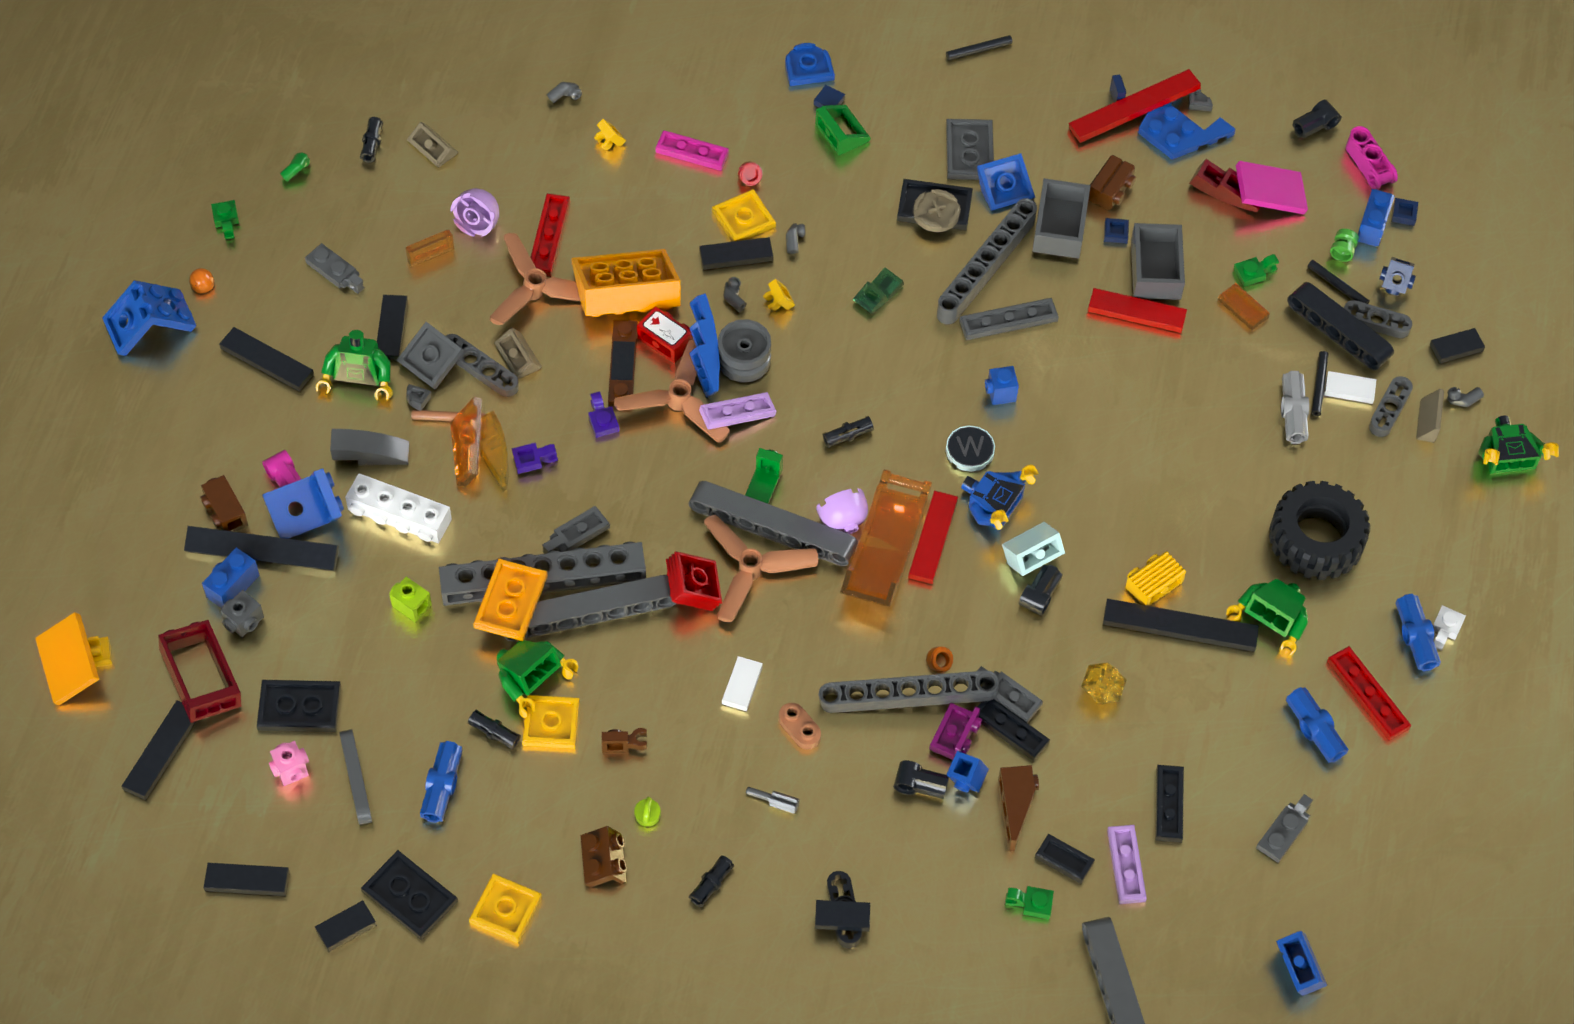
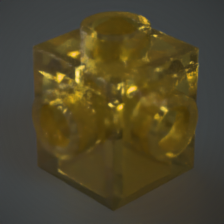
M1110 663L1093 664L1088 666L1081 687L1097 703L1107 704L1120 701L1127 679Z

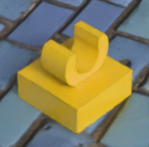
M602 119L597 124L601 131L595 135L594 139L601 142L605 138V142L601 147L606 151L612 147L613 143L621 147L626 142V139L615 126L605 119Z
M777 279L768 283L771 291L766 292L763 297L768 302L774 298V301L768 305L769 309L776 311L782 306L789 310L795 306L785 285Z
M99 636L88 637L95 666L112 664L108 636L99 638Z

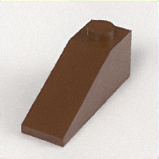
M1032 765L1000 768L998 781L1009 851H1015L1033 802L1035 790H1039L1038 775H1033Z

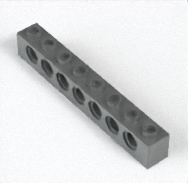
M625 542L621 545H600L596 548H575L572 551H550L547 554H525L515 558H499L536 569L546 570L548 576L541 594L622 584L646 578L642 542ZM498 559L491 561L476 560L466 564L451 563L439 567L443 606L482 601L490 579L487 578L492 576ZM615 561H623V563H621V564H616V563H614V562H615ZM590 564H597L598 566H596V567H590L589 565H590ZM565 567H572L571 570H564ZM466 579L471 580L470 582H467V583H463V582H462L463 580H466Z

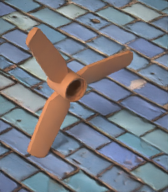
M515 233L504 235L503 238L518 272L524 277L523 286L515 289L490 316V321L493 324L503 325L530 300L541 298L543 293L554 298L580 301L575 281L556 277L546 278V274L535 267L518 235Z
M689 340L675 374V380L669 386V391L658 389L614 399V406L619 411L664 406L666 404L673 410H683L690 420L716 442L725 440L730 432L727 426L708 430L699 411L700 406L704 405V403L700 399L690 396L691 386H693L697 374L689 354L696 348L694 340Z
M717 515L708 516L704 520L706 527L732 558L739 561V573L733 577L718 613V619L721 621L732 622L753 584V580L759 578L762 571L778 573L816 567L818 565V553L814 548L770 551L761 555L758 550L747 548L742 540ZM747 563H754L755 565H754V566H747L746 564H747Z

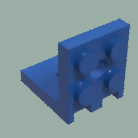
M136 280L131 283L102 317L118 355L126 356L152 325L192 332L197 326L180 289Z
M322 468L314 471L309 477L262 494L279 538L290 539L334 522L342 516L341 512L344 510L340 497H335L332 488L335 485L329 472L325 473ZM292 502L300 503L303 507L302 514L299 516L291 515L288 511L289 504Z

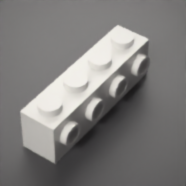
M360 473L345 496L347 508L354 515L369 517L378 524L393 526L402 533H412L427 542L433 541L439 544L452 520L449 506Z

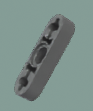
M1356 300L1348 301L1344 306V309L1350 313L1352 310L1356 311L1354 316L1378 333L1395 338H1405L1409 335L1412 328V320L1405 314ZM1374 315L1380 316L1383 322L1375 323L1371 320V317ZM1398 324H1402L1403 328H1398Z
M1399 376L1391 381L1371 418L1369 429L1373 435L1385 437L1391 432L1413 389L1412 382L1408 378ZM1400 386L1403 387L1404 389L1401 391L1400 395H1395L1397 389ZM1388 402L1394 403L1397 406V410L1390 411L1384 404ZM1382 417L1387 418L1385 424L1379 427L1378 424L1381 422Z

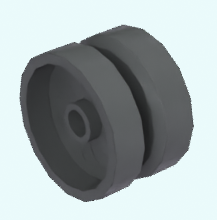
M744 319L728 323L721 330L718 337L720 369L725 376L737 382H752L760 379L767 373L771 364V336L763 325L756 321Z

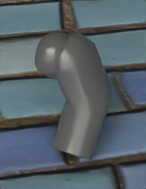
M561 82L546 95L555 103L562 96L572 97L573 100H577L581 97L582 91L575 83Z
M794 223L786 233L787 253L794 254L799 252L798 236H805L804 224L797 225V223Z
M731 277L725 283L723 297L738 312H741L747 305L739 297L741 281L736 277Z
M1452 387L1447 392V399L1451 404L1469 407L1484 397V393L1479 387H1476L1467 394L1461 393V390L1457 389V387Z

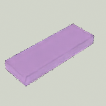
M768 392L704 404L699 409L708 430L774 417L777 412Z
M1135 825L1108 827L1107 833L1119 904L1146 902L1147 897Z

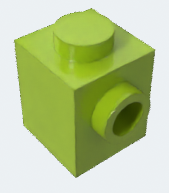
M405 577L401 582H397L389 594L392 607L415 623L432 605L430 592L408 577Z

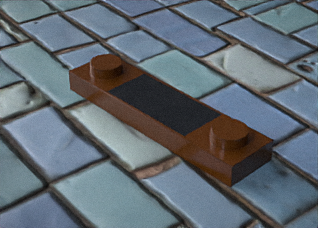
M613 320L608 407H615V398L634 394L638 321Z

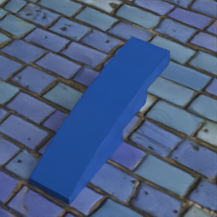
M705 293L698 295L689 303L696 320L689 328L696 348L689 354L705 397L709 398L719 391L720 362L714 318Z

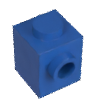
M1014 366L989 369L988 379H985L986 393L990 394L992 405L1016 402L1019 384Z
M957 751L947 776L955 783V788L969 793V790L979 793L989 768L980 759Z

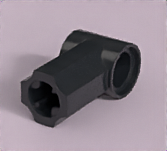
M1324 99L1318 102L1312 111L1293 120L1292 125L1299 138H1306L1323 128L1325 130L1334 128L1341 121L1342 116L1328 100Z
M1051 564L1043 565L1033 583L1026 586L1020 597L1019 605L1042 616L1063 574L1057 567Z
M903 760L899 764L893 787L899 793L913 795L917 792L944 799L949 777L945 774L925 770L916 762Z

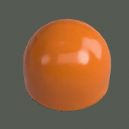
M198 268L191 273L189 283L194 292L207 293L214 287V278L209 270Z
M934 647L927 653V665L933 671L946 672L953 664V654L946 647ZM939 653L943 654L946 659V663L942 667H939L936 663V657Z

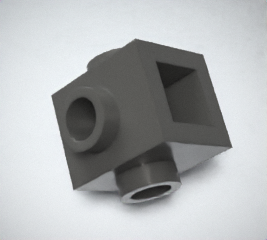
M244 590L233 599L226 601L220 610L223 626L230 633L235 631L241 637L248 632H252L258 626L259 621L264 618L261 604Z

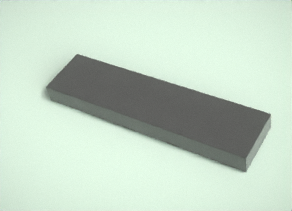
M1052 298L960 316L959 322L965 339L971 340L1058 322L1059 316Z

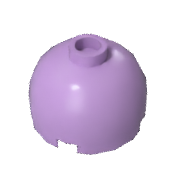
M473 188L464 191L453 201L450 208L455 216L453 219L455 225L462 232L473 237L475 234L487 235L495 227L499 219V205L491 193L483 189Z
M857 488L858 493H853L851 489H847L827 497L824 506L821 507L819 503L816 510L822 523L848 534L858 531V526L865 521L868 514V504L863 490Z

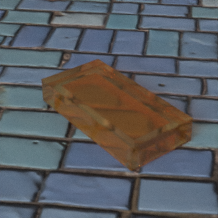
M445 230L407 246L406 254L410 266L413 267L454 250L453 235L450 230Z
M1237 283L1218 297V301L1251 330L1269 318L1270 313Z

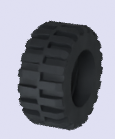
M1308 481L1305 486L1298 484L1292 488V491L1288 490L1282 496V499L1279 500L1269 528V540L1273 544L1272 550L1276 556L1280 555L1279 561L1284 566L1288 564L1291 567L1290 571L1296 574L1298 572L1303 573V577L1309 579L1312 576L1317 577V580H1326L1327 576L1333 579L1340 577L1341 572L1346 574L1352 570L1353 565H1357L1363 554L1370 533L1371 525L1368 522L1370 518L1368 512L1363 510L1364 505L1361 500H1355V494L1349 490L1347 492L1342 489L1343 486L1335 484V486L1329 485L1327 481H1320V484H1315V481ZM1308 518L1325 520L1338 530L1341 538L1333 542L1315 541L1302 532L1298 522Z

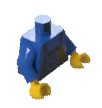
M1030 464L1025 466L1022 471L994 473L987 471L980 482L967 476L961 489L971 494L968 507L979 525L992 526L1000 531L1004 524L1009 521L1008 518L1023 498L1024 483L1027 481L1030 485L1034 484L1036 479L1033 475H1038L1039 472L1034 465Z

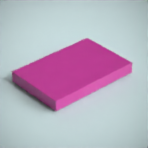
M1239 161L1236 164L1242 203L1299 214L1307 212L1308 206L1301 172Z

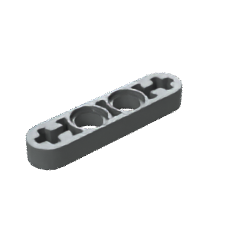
M456 334L446 335L447 338L465 351L455 364L504 397L514 396L518 392V378L514 373ZM468 355H474L477 357V360L473 363H467L464 361V358ZM486 368H493L496 371L490 376L482 373ZM503 382L505 384H509L511 382L512 386L506 385L505 387H503Z
M353 730L341 731L339 734L359 825L371 823L372 817Z

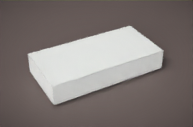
M1328 371L1324 396L1373 404L1376 379Z
M738 656L722 699L723 705L747 711L763 663Z

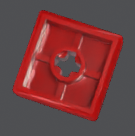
M677 551L671 554L669 559H666L672 602L714 611L719 604H722L715 560Z

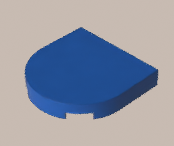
M802 43L794 46V49L785 58L789 86L834 81L835 74L829 53L816 47V44Z

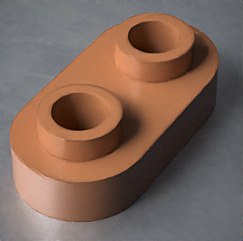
M787 703L781 707L779 723L800 748L806 750L818 746L821 739V730L807 712L797 703ZM794 712L796 716L790 717L788 713ZM810 731L812 732V734L807 736L804 734V732Z

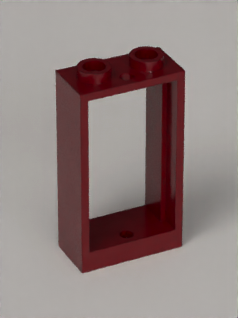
M209 620L193 622L189 626L176 630L171 629L158 635L160 653L191 723L241 707V692ZM205 641L225 688L191 699L171 651Z

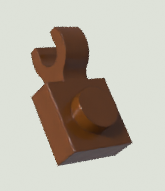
M619 729L602 732V753L629 752V749L646 750L647 742H640L637 739L639 737H647V729H635L630 735H628V731Z

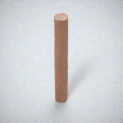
M412 410L411 414L412 420L486 423V413Z

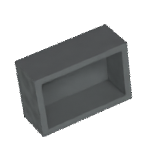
M1043 179L1032 252L1079 259L1090 185Z
M1134 223L1131 237L1133 297L1181 300L1185 286L1182 225Z

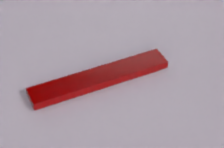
M1187 69L1069 122V129L1080 143L1201 89V83L1191 70Z

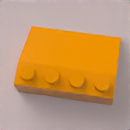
M665 249L572 258L580 302L586 316L599 317L602 314H624L629 311L647 312L655 306L664 310L681 306L680 278Z

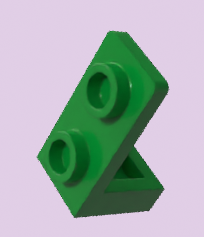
M759 448L756 455V470L745 496L767 504L770 503L783 470L782 454L771 449Z

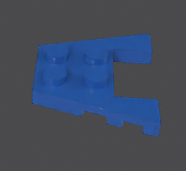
M1172 101L1148 112L1138 130L1142 137L1173 160L1198 150V147L1205 144L1212 145L1217 143L1218 139L1223 137L1230 138L1234 136L1236 129L1220 117L1203 130L1171 104L1175 102Z

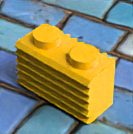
M1165 551L1160 556L1154 554L1147 560L1144 567L1141 569L1136 567L1129 572L1125 588L1141 605L1151 606L1160 598H1163L1164 595H1167L1181 585L1186 571L1172 558V555H1169L1168 551Z

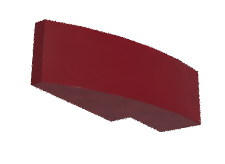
M1205 159L1189 182V184L1200 191L1227 204L1254 212L1260 209V206L1242 203L1237 172L1230 167L1225 172L1208 159Z

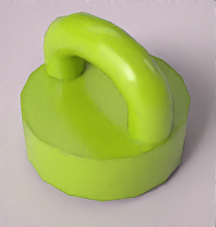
M646 797V799L639 801L634 809L635 819L637 823L645 827L655 825L661 817L659 804L652 800L651 797Z

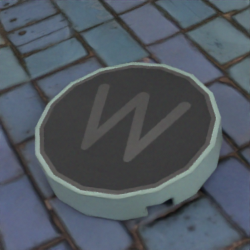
M970 425L959 427L947 439V458L951 463L953 462V464L957 465L956 468L962 471H980L991 463L994 458V440L987 431L980 427Z

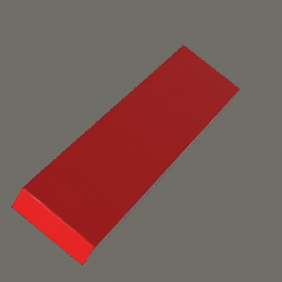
M546 194L530 257L535 267L542 270L546 277L552 276L570 204L569 196Z
M1093 288L1088 312L1182 333L1187 309Z
M934 490L908 578L933 584L958 502V496Z
M1350 646L1328 657L1327 662L1388 741L1410 729L1411 724Z

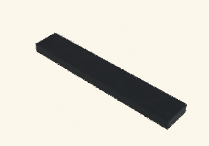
M194 526L187 527L184 547L186 552L227 557L237 547L255 561L332 571L336 570L339 550L338 545Z
M1107 599L1103 625L1253 652L1256 650L1259 625Z

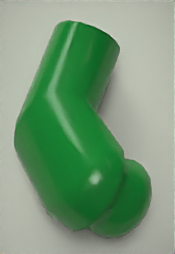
M303 152L295 154L291 163L280 172L281 176L288 182L303 168L308 167L310 164L308 155Z

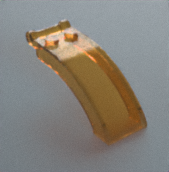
M883 470L858 547L846 571L840 594L887 607L891 606L918 533L932 482L926 480L920 482L891 474L889 470ZM890 483L921 493L917 497L887 489V485Z

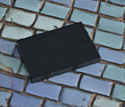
M903 179L897 221L918 224L913 215L915 200L924 192L928 193L931 190L939 189L954 195L957 203L960 205L959 220L952 229L967 230L973 188Z
M262 680L257 730L337 732L341 682Z
M399 850L361 887V891L420 940L458 902V898Z

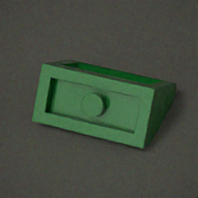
M828 105L816 109L815 124L839 156L870 141L871 137L847 105ZM843 116L856 134L845 135L834 119Z

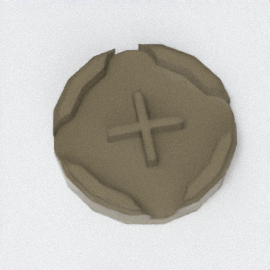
M935 189L918 196L914 203L913 215L915 221L922 228L932 232H943L955 226L959 220L961 209L954 195L947 191Z

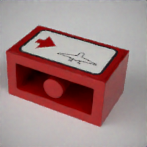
M656 306L637 324V339L674 364L683 356L689 340H693L689 326L679 323L670 313L662 311Z

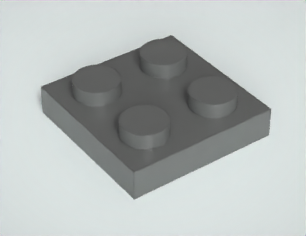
M425 322L398 357L397 361L433 389H436L465 351L429 323Z

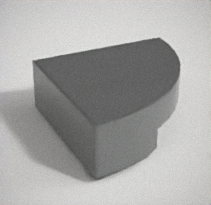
M1200 89L1189 94V110L1212 111V100L1203 94Z
M409 384L406 392L407 402L413 408L421 411L431 399V391Z

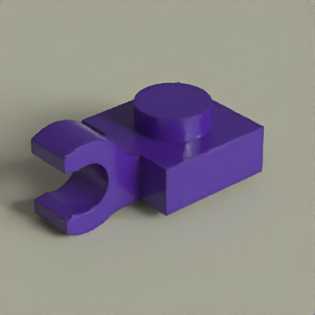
M600 391L591 393V405L594 411L589 412L588 416L595 437L598 438L619 432V424L612 406L604 407Z
M535 442L512 448L518 474L542 468L541 462L553 463L558 461L554 444L537 449Z

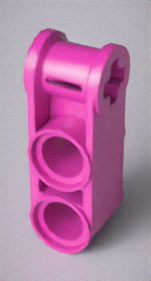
M1363 126L1354 127L1347 140L1346 150L1367 179L1370 187L1378 190L1381 185L1397 182L1398 174L1396 168L1390 163L1370 131Z

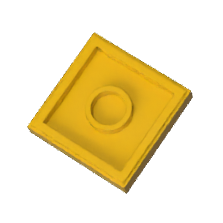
M754 189L712 206L713 214L732 242L748 240L776 228L775 220Z
M528 695L527 698L532 699L535 703V712L531 708L526 707L527 718H525L523 746L575 749L580 699Z
M492 874L469 918V923L519 943L542 898V893Z

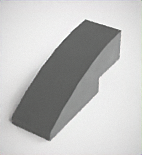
M332 429L330 451L332 460H358V465L409 464V441L364 430Z

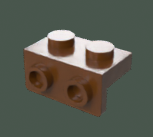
M605 826L580 835L585 885L591 888L611 880H615L620 884L625 883L627 865L624 860L623 848L625 842L622 834L609 826Z

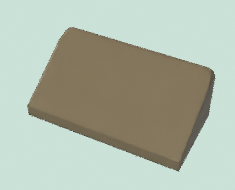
M423 122L418 124L407 139L438 168L458 153L447 141Z
M514 328L509 329L494 342L511 372L518 379L542 368L523 335Z
M1443 389L1432 392L1420 401L1416 435L1418 440L1434 443L1437 439L1441 426L1444 399Z

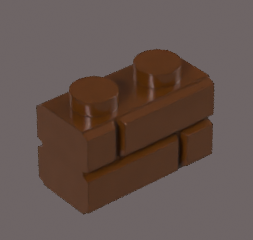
M1114 155L1110 156L1090 184L1088 201L1096 205L1099 204L1100 207L1108 211L1112 210L1115 204L1120 205L1125 196L1124 191L1126 188L1131 189L1135 183V166L1129 162H1123L1122 159Z

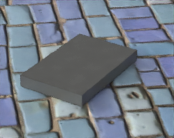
M946 119L947 179L979 180L977 166L994 161L993 120Z

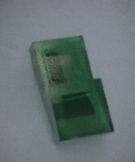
M884 268L872 283L868 281L853 298V301L872 314L892 298L904 285V282L887 268Z

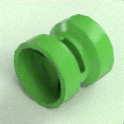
M1339 229L1334 239L1335 242L1332 244L1330 254L1338 261L1348 262L1353 258L1354 248L1357 247L1359 236L1353 230Z

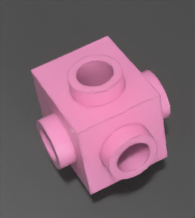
M295 741L282 743L270 751L273 761L269 762V766L274 777L279 776L284 786L309 776L305 765L309 762L308 756L304 748L298 749Z

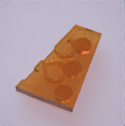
M473 397L450 422L456 481L458 486L466 487L476 478L479 470L482 399Z

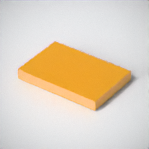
M498 558L473 623L474 628L523 641L547 579V571Z
M72 613L35 638L54 704L61 705L99 680L80 614Z

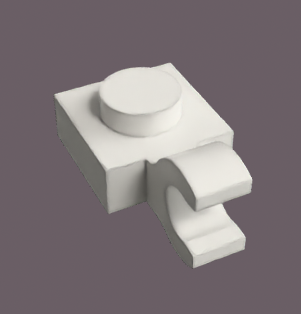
M1442 605L1433 624L1434 631L1438 632L1434 641L1436 649L1442 651L1448 637L1456 639L1466 615Z

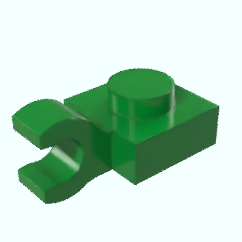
M235 200L211 204L215 227H222L225 240L235 238L232 225L239 224Z
M1275 254L1267 256L1261 262L1258 261L1257 257L1234 264V271L1244 288L1265 281L1267 273L1277 271L1278 268L1275 264H1278L1279 260Z
M1027 886L1026 893L1017 888H1008L1005 904L1024 907L1023 915L1050 919L1054 891Z

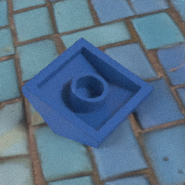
M1021 153L977 166L981 192L991 211L1014 205L1020 199L1036 198Z

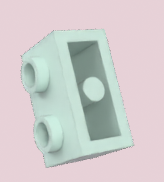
M1045 522L1002 544L1008 565L1022 576L1065 554L1059 532Z

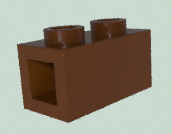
M224 475L212 478L201 485L204 494L200 496L206 510L211 509L213 512L210 516L216 529L221 527L222 530L235 532L248 526L246 514Z

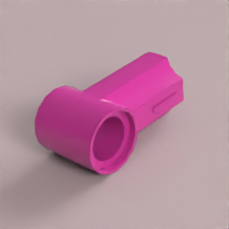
M286 450L262 461L266 473L272 481H276L279 487L301 480Z

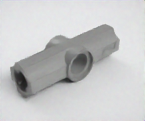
M1290 371L1282 376L1283 397L1281 401V416L1285 418L1286 440L1290 441L1291 444H1300L1308 440L1307 418L1309 415V398L1305 396L1304 375L1299 373V371Z

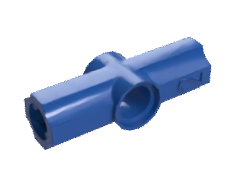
M1406 594L1397 599L1395 603L1402 621V637L1405 644L1411 647L1418 670L1423 672L1430 671L1441 663L1434 644V628L1432 622L1425 618L1418 596Z
M1300 687L1287 696L1286 702L1299 719L1303 735L1309 741L1313 740L1328 763H1334L1347 754L1349 749L1334 729L1335 725L1331 715L1327 710L1320 709L1306 687Z
M440 742L434 766L429 769L427 774L426 794L423 799L420 817L429 822H443L449 797L453 796L455 792L457 769L463 751L462 746L457 745L455 742Z

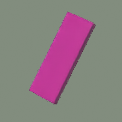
M663 130L655 147L656 153L722 171L729 155V148Z

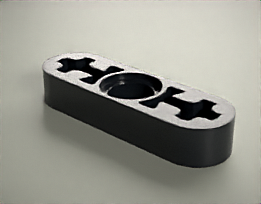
M843 871L831 873L827 879L829 901L856 902L849 875ZM836 880H840V883L843 884V896H839L838 887L835 886ZM835 930L837 940L844 948H854L861 941L862 931H851L854 934L853 939H848V936L845 935L846 930Z

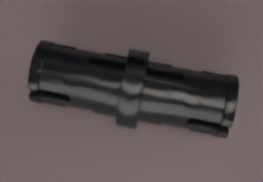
M378 117L369 118L367 131L362 138L363 148L360 159H363L366 163L375 161L376 150L381 143L380 133L383 120Z
M866 416L852 423L845 422L842 424V427L827 433L825 432L822 435L826 446L830 448L846 440L851 442L854 440V437L873 431L874 426L870 417Z
M477 709L469 717V725L487 734V738L495 739L512 750L520 741V734L511 731L503 726L502 722L498 719L493 720Z
M721 855L714 866L701 876V882L689 895L691 902L698 907H703L715 890H719L722 886L721 882L734 867L729 858Z

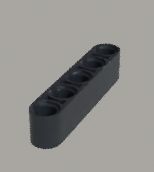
M1304 282L1288 296L1287 302L1296 313L1371 370H1378L1393 356L1394 349L1388 341L1313 284Z

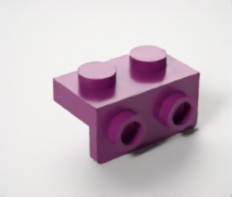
M950 703L930 744L929 750L952 760L957 751L967 754L972 740L969 738L972 732H978L982 723V719L979 718L980 708L975 707L973 712Z

